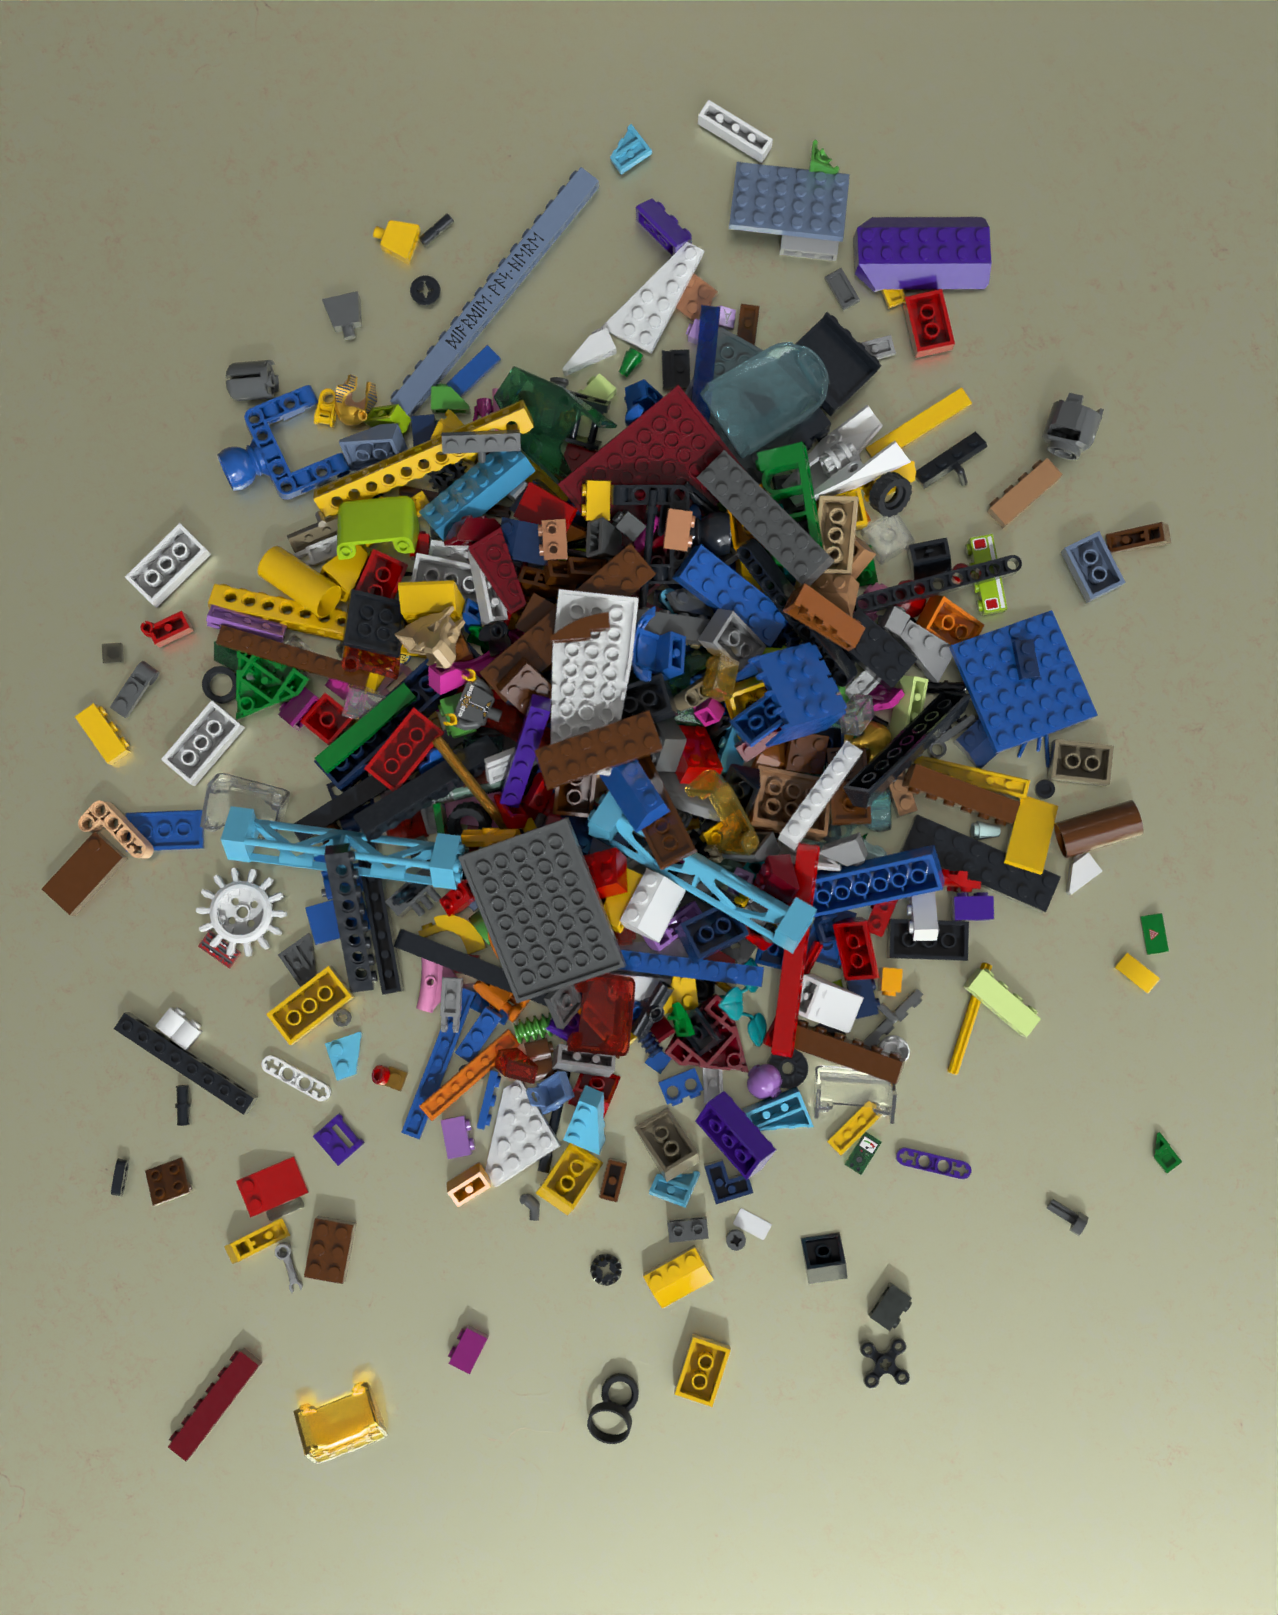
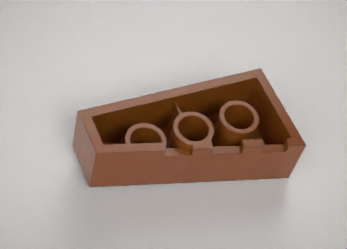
M806 583L792 592L783 609V612L847 651L856 647L865 630V627L861 625L859 620L850 617Z

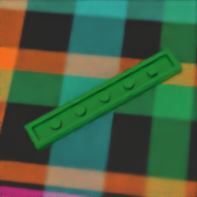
M403 683L318 754L315 760L328 774L417 699L416 696Z

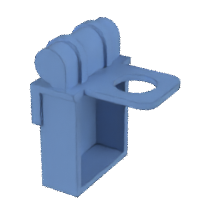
M558 1071L541 1083H537L535 1088L526 1089L531 1106H538L543 1115L557 1110L563 1106V1103L575 1097L566 1071ZM532 1092L535 1093L534 1095H535V1098H537V1101H538V1102H536V1101L533 1100V1098H532V1096H531V1093H532Z

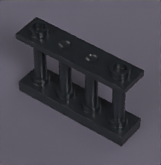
M537 382L532 394H536L538 397L533 421L534 428L529 433L535 436H540L541 434L578 444L590 451L598 450L602 444V441L596 440L601 414H607L611 401ZM548 398L554 399L557 402L552 428L541 425L545 402ZM567 403L573 404L575 407L570 433L559 430L564 404ZM585 408L591 409L594 412L588 438L577 435L582 411Z

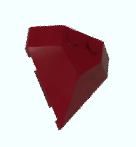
M717 994L702 1002L699 1007H703L725 1039L702 1056H699L686 1036L677 1037L675 1032L665 1050V1053L679 1065H693L729 1071L739 1070L749 1073L735 1020H732L718 1006L722 998Z

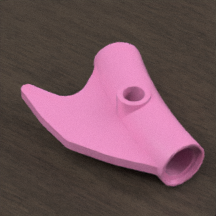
M421 958V986L416 1008L433 1013V1010L441 1002L442 977H458L452 969Z

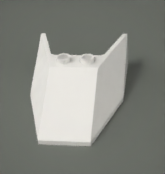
M868 405L823 438L809 453L808 458L815 501H818L820 496H834L856 489L881 477L883 474H887V472L910 463V460L894 440L863 464L859 460H854L832 477L828 478L820 464L821 456L824 455L826 449L830 448L834 452L837 450V443L841 441L844 443L850 442L860 454L883 427ZM858 466L854 472H850L852 467ZM799 468L795 469L782 484L783 488L801 485ZM803 494L790 497L796 507L805 505Z

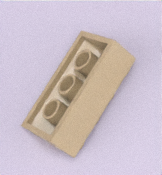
M820 496L818 519L823 549L835 561L823 574H852L859 497Z

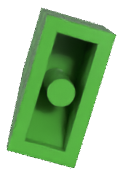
M447 384L431 386V411L433 414H445L448 409L454 414H471L469 405Z

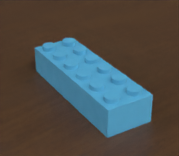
M521 451L490 452L486 455L484 463L478 462L470 468L469 471L421 509L419 513L444 541L453 524L461 521V517L472 515L473 518L482 516L536 470Z

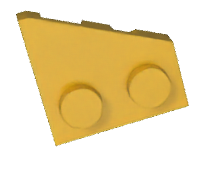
M672 976L670 985L674 990L663 1007L665 1014L672 1013V1004L679 1002L685 1011L699 1007L695 979Z

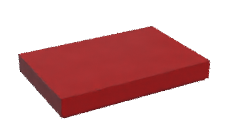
M529 482L513 517L520 521L542 524L541 520L565 519L567 533L578 508L539 485Z

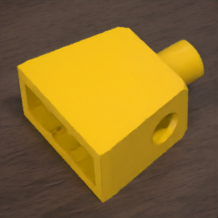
M389 220L386 229L378 226L375 227L373 237L381 240L380 246L384 252L409 265L421 234V229L417 224Z

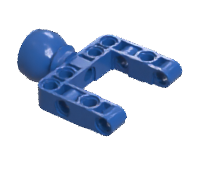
M311 385L303 386L246 411L244 416L245 423L252 437L250 446L247 445L246 449L236 446L228 447L217 454L224 474L233 491L247 488L255 480L256 474L259 476L264 474L270 476L278 495L282 499L288 500L339 479L351 472L344 454L338 453L291 473L273 436L270 424L282 419L285 421L318 403ZM288 402H292L295 404V406L292 408L285 407V404ZM252 417L260 419L257 423L250 422ZM260 434L268 436L265 440L257 438ZM279 467L284 471L281 474H276L273 472L274 469ZM319 470H325L327 474L325 476H319L317 475V472ZM286 484L292 487L289 491H283L281 488Z

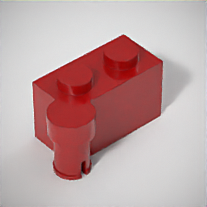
M183 611L177 612L156 623L145 621L140 626L144 635L152 638L154 644L159 648L194 632L187 614Z

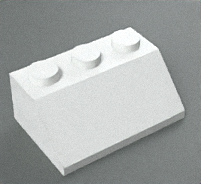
M646 869L620 921L625 928L659 943L686 890L667 877Z

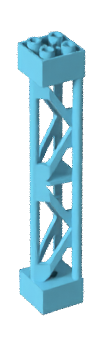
M610 791L607 795L603 794L598 802L600 804L597 810L593 809L588 817V820H590L587 825L589 827V835L608 846L616 847L630 858L667 877L683 889L771 939L772 942L787 951L794 953L814 919L817 911L816 908L797 897L792 905L788 906L697 852L683 859L685 860L684 864H673L661 870L656 859L635 840L632 834L634 831L633 827ZM642 830L637 832L644 837ZM619 832L638 851V854L613 840L616 833ZM668 870L695 875L692 885L671 874ZM715 879L764 906L768 911L759 913L736 907L717 888L714 882ZM700 880L720 899V902L696 888ZM750 918L780 924L774 934L753 922Z
M231 806L221 836V842L228 860L253 861L327 871L326 863L314 861V857L324 855L326 846L350 843V846L357 851L355 852V859L365 860L372 864L371 869L354 866V868H358L359 876L433 885V887L454 890L457 889L458 883H461L463 876L462 866L458 857L464 854L465 844H462L461 836L437 833L435 842L381 835L378 839L371 840L370 842L411 847L386 856L366 842L367 839L361 832L262 820L256 818L254 809ZM274 829L316 834L319 836L294 844L290 843ZM259 833H260L266 840H264V839H258ZM329 840L328 843H326L325 845H322V846H320V847L311 846V845H314V844H317V843H320V842ZM255 846L277 849L280 851V855L271 856L253 852ZM291 851L304 853L299 856H295ZM421 852L419 855H417L416 857H414V858H412V859L404 858V857H407V856H410V855H413V854H416V853ZM382 863L396 864V865L393 866V867H391V868H387V867H385ZM339 865L340 868H346L345 865ZM410 867L430 869L431 877L405 872Z

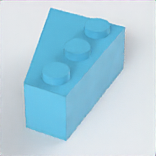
M585 1085L563 1139L600 1155L606 1140L604 1135L603 1092Z
M797 1087L780 1093L775 1099L770 1097L742 1108L747 1117L760 1131L813 1127Z

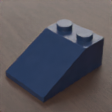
M502 517L500 527L511 559L545 566L547 560H544V556H540L539 544H543L542 536H538V524Z

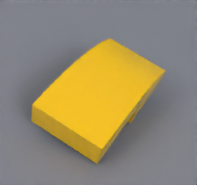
M1126 953L1115 967L1146 993H1149L1160 980L1158 976L1129 953Z

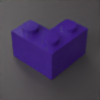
M988 892L973 893L974 896H969L968 893H957L956 897H952V921L994 920V896H988Z

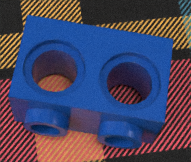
M695 1067L658 1082L667 1105L671 1103L672 1106L682 1103V1098L687 1096L690 1099L700 1096V1091L703 1090ZM690 1078L696 1081V1087L691 1090L685 1086L686 1080ZM670 1086L678 1088V1094L675 1097L667 1094V1089Z

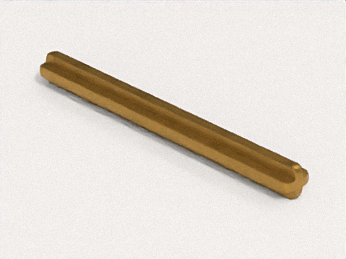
M441 736L436 737L432 741L433 745L500 829H507L496 805Z

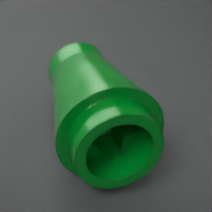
M630 347L628 351L626 350L618 372L629 377L632 371L642 362L643 355Z

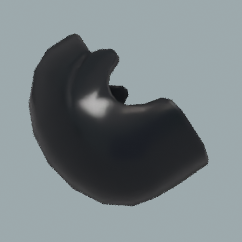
M695 979L698 1003H702L715 993V981Z

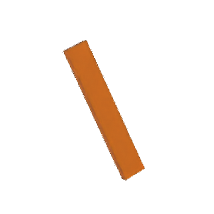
M507 1029L420 1104L421 1110L433 1121L520 1045L517 1038Z

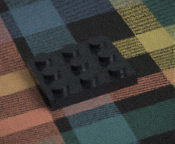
M351 589L342 645L399 658L402 643L395 634L404 629L405 619L401 614L400 601Z

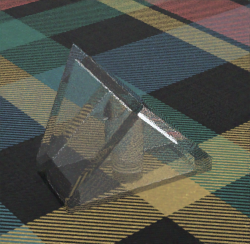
M347 684L342 716L360 720L383 701L386 696L368 687L363 689Z

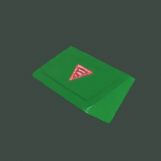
M1162 913L1140 916L1147 955L1169 952Z

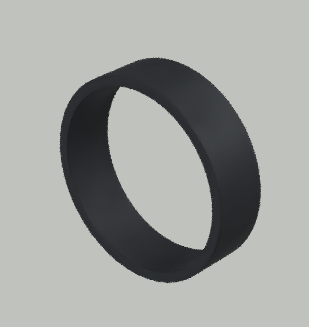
M614 1402L596 1404L591 1409L587 1421L590 1434L598 1441L606 1444H618L626 1440L632 1426L630 1413L623 1406ZM602 1411L613 1412L624 1419L628 1429L621 1434L605 1433L594 1425L592 1416Z

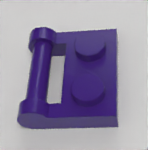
M340 1113L313 1136L337 1166L365 1143L343 1121V1116ZM337 1125L354 1145L349 1147L332 1128L333 1126Z

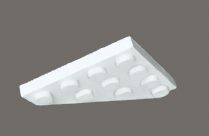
M519 1078L503 1089L485 1168L494 1187H498L561 1146L539 1107L531 1106L526 1094L527 1087L522 1078Z

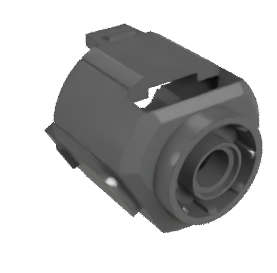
M1073 393L1068 394L1066 401L1059 400L1054 402L1042 435L1044 442L1048 443L1047 450L1053 455L1064 459L1078 460L1080 454L1089 449L1093 444L1104 409L1100 408L1095 411L1082 405L1084 396Z

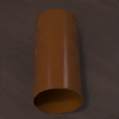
M1133 800L1054 823L1056 840L1064 858L1143 835L1144 832L1139 810Z

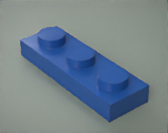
M487 1005L455 1051V1054L470 1062L476 1057L503 1016Z
M496 1070L490 1071L477 1124L479 1129L484 1130L485 1125H490L492 1115L488 1113L490 1106L494 1107L496 1095H493L494 1088H499L501 1076H498L499 1071Z

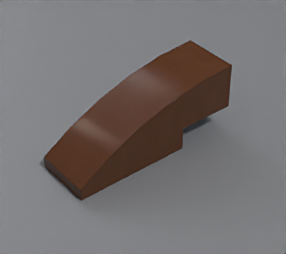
M568 557L567 561L547 560L544 567L545 584L573 585L584 583L607 563L606 559Z
M609 612L593 614L571 622L550 637V644L590 641L591 632L610 631Z

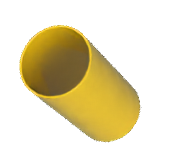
M272 547L260 560L258 575L318 617L322 618L329 615L337 606L341 598V587L282 547Z

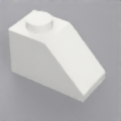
M1089 852L1072 858L1074 862L1069 865L1066 887L1068 895L1076 892L1102 872V869Z

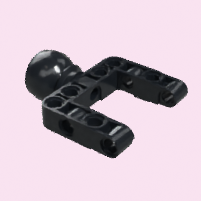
M611 485V505H648L650 490L658 491L656 505H669L671 509L690 511L689 491L683 485ZM638 489H642L645 492V498L640 501L634 496L635 491ZM682 489L685 495L682 500L674 498L675 490ZM715 511L705 515L701 520L696 517L694 528L690 527L689 535L693 536L692 545L687 548V551H684V557L676 559L674 557L675 550L669 549V563H651L650 567L656 575L649 580V584H679L672 579L674 571L681 566L694 546L702 545L715 556L728 555L730 553L731 540L730 514Z

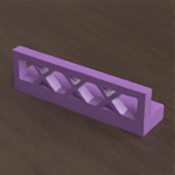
M211 605L206 619L208 622L207 626L220 629L221 625L281 643L284 642L287 625L216 605Z

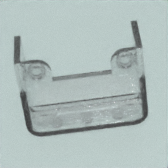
M821 1065L815 1068L814 1118L818 1119L819 1112H828L833 1108V1105L872 1107V1111L881 1117L889 1115L890 1124H894L897 1100L895 1084L848 1067Z

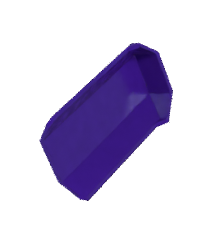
M872 217L857 227L854 234L855 275L873 292L883 289H985L989 285L992 264L990 227L985 218Z

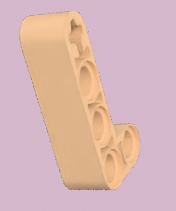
M95 801L79 818L78 826L82 831L93 833L105 827L133 857L147 859L152 856L154 851L152 844L111 802ZM105 806V812L102 814L101 808ZM115 819L118 820L117 827L114 826ZM92 820V826L89 828L88 823ZM128 832L131 833V838L129 841L127 840Z

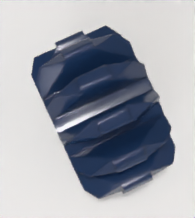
M786 627L782 629L771 647L782 648L785 645L787 648L801 645L799 644L801 638L792 628Z

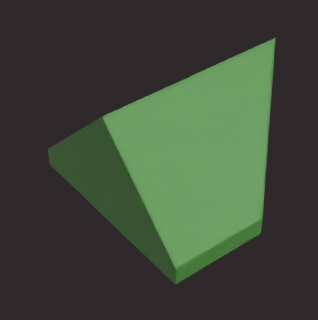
M815 139L812 143L809 172L839 173L840 168L838 166L832 167L829 163L832 161V158L830 159L826 155L823 148L821 150L817 148L818 141Z

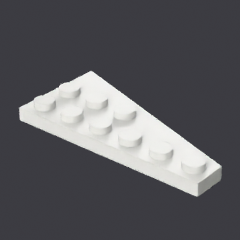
M686 242L601 327L602 330L607 328L610 334L652 354L704 254V250Z

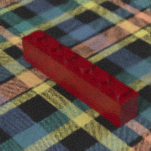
M245 1348L240 1352L236 1350L229 1359L232 1362L229 1367L224 1366L217 1375L220 1378L217 1383L212 1382L205 1391L207 1396L204 1400L200 1398L193 1407L195 1409L192 1415L188 1414L181 1422L183 1425L180 1431L176 1430L169 1438L171 1443L168 1448L184 1461H187L193 1455L262 1364V1361Z

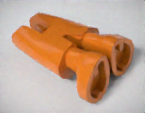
M476 981L473 985L475 991L497 1011L503 1010L506 1012L509 1021L512 1023L530 1001L528 999L516 1003L513 993L483 981Z

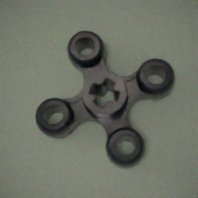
M894 1338L890 1343L889 1350L884 1353L877 1351L871 1341L861 1343V1354L864 1357L873 1359L875 1363L874 1369L871 1372H867L863 1377L866 1387L870 1389L876 1388L883 1374H891L899 1385H906L909 1382L910 1375L907 1370L898 1368L895 1364L896 1357L906 1350V1343L903 1339ZM897 1343L902 1344L899 1349L895 1348ZM867 1346L871 1347L869 1352H865ZM883 1359H887L890 1362L886 1364V1367L880 1364L883 1363ZM904 1374L905 1378L900 1380L899 1376ZM871 1377L875 1378V1379H874V1382H872V1383H869V1382H868L869 1378H871Z

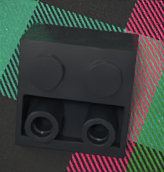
M947 537L910 544L907 547V555L914 581L952 571Z

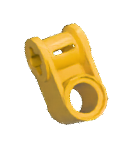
M326 388L319 395L314 415V424L322 423L334 428L337 418L335 392L330 388ZM328 395H333V401L326 403L325 398Z

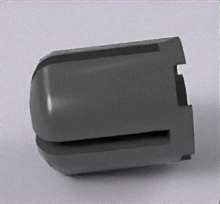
M273 360L237 362L229 365L225 377L230 379L226 381V389L229 395L236 401L276 398L274 393L279 391L278 375H274L272 365H275Z

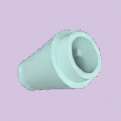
M981 821L972 823L970 827V835L976 840L999 837L1001 832L999 825Z

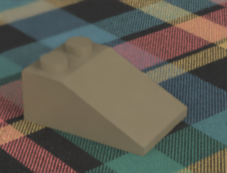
M668 1107L634 1127L666 1182L700 1163L697 1150Z

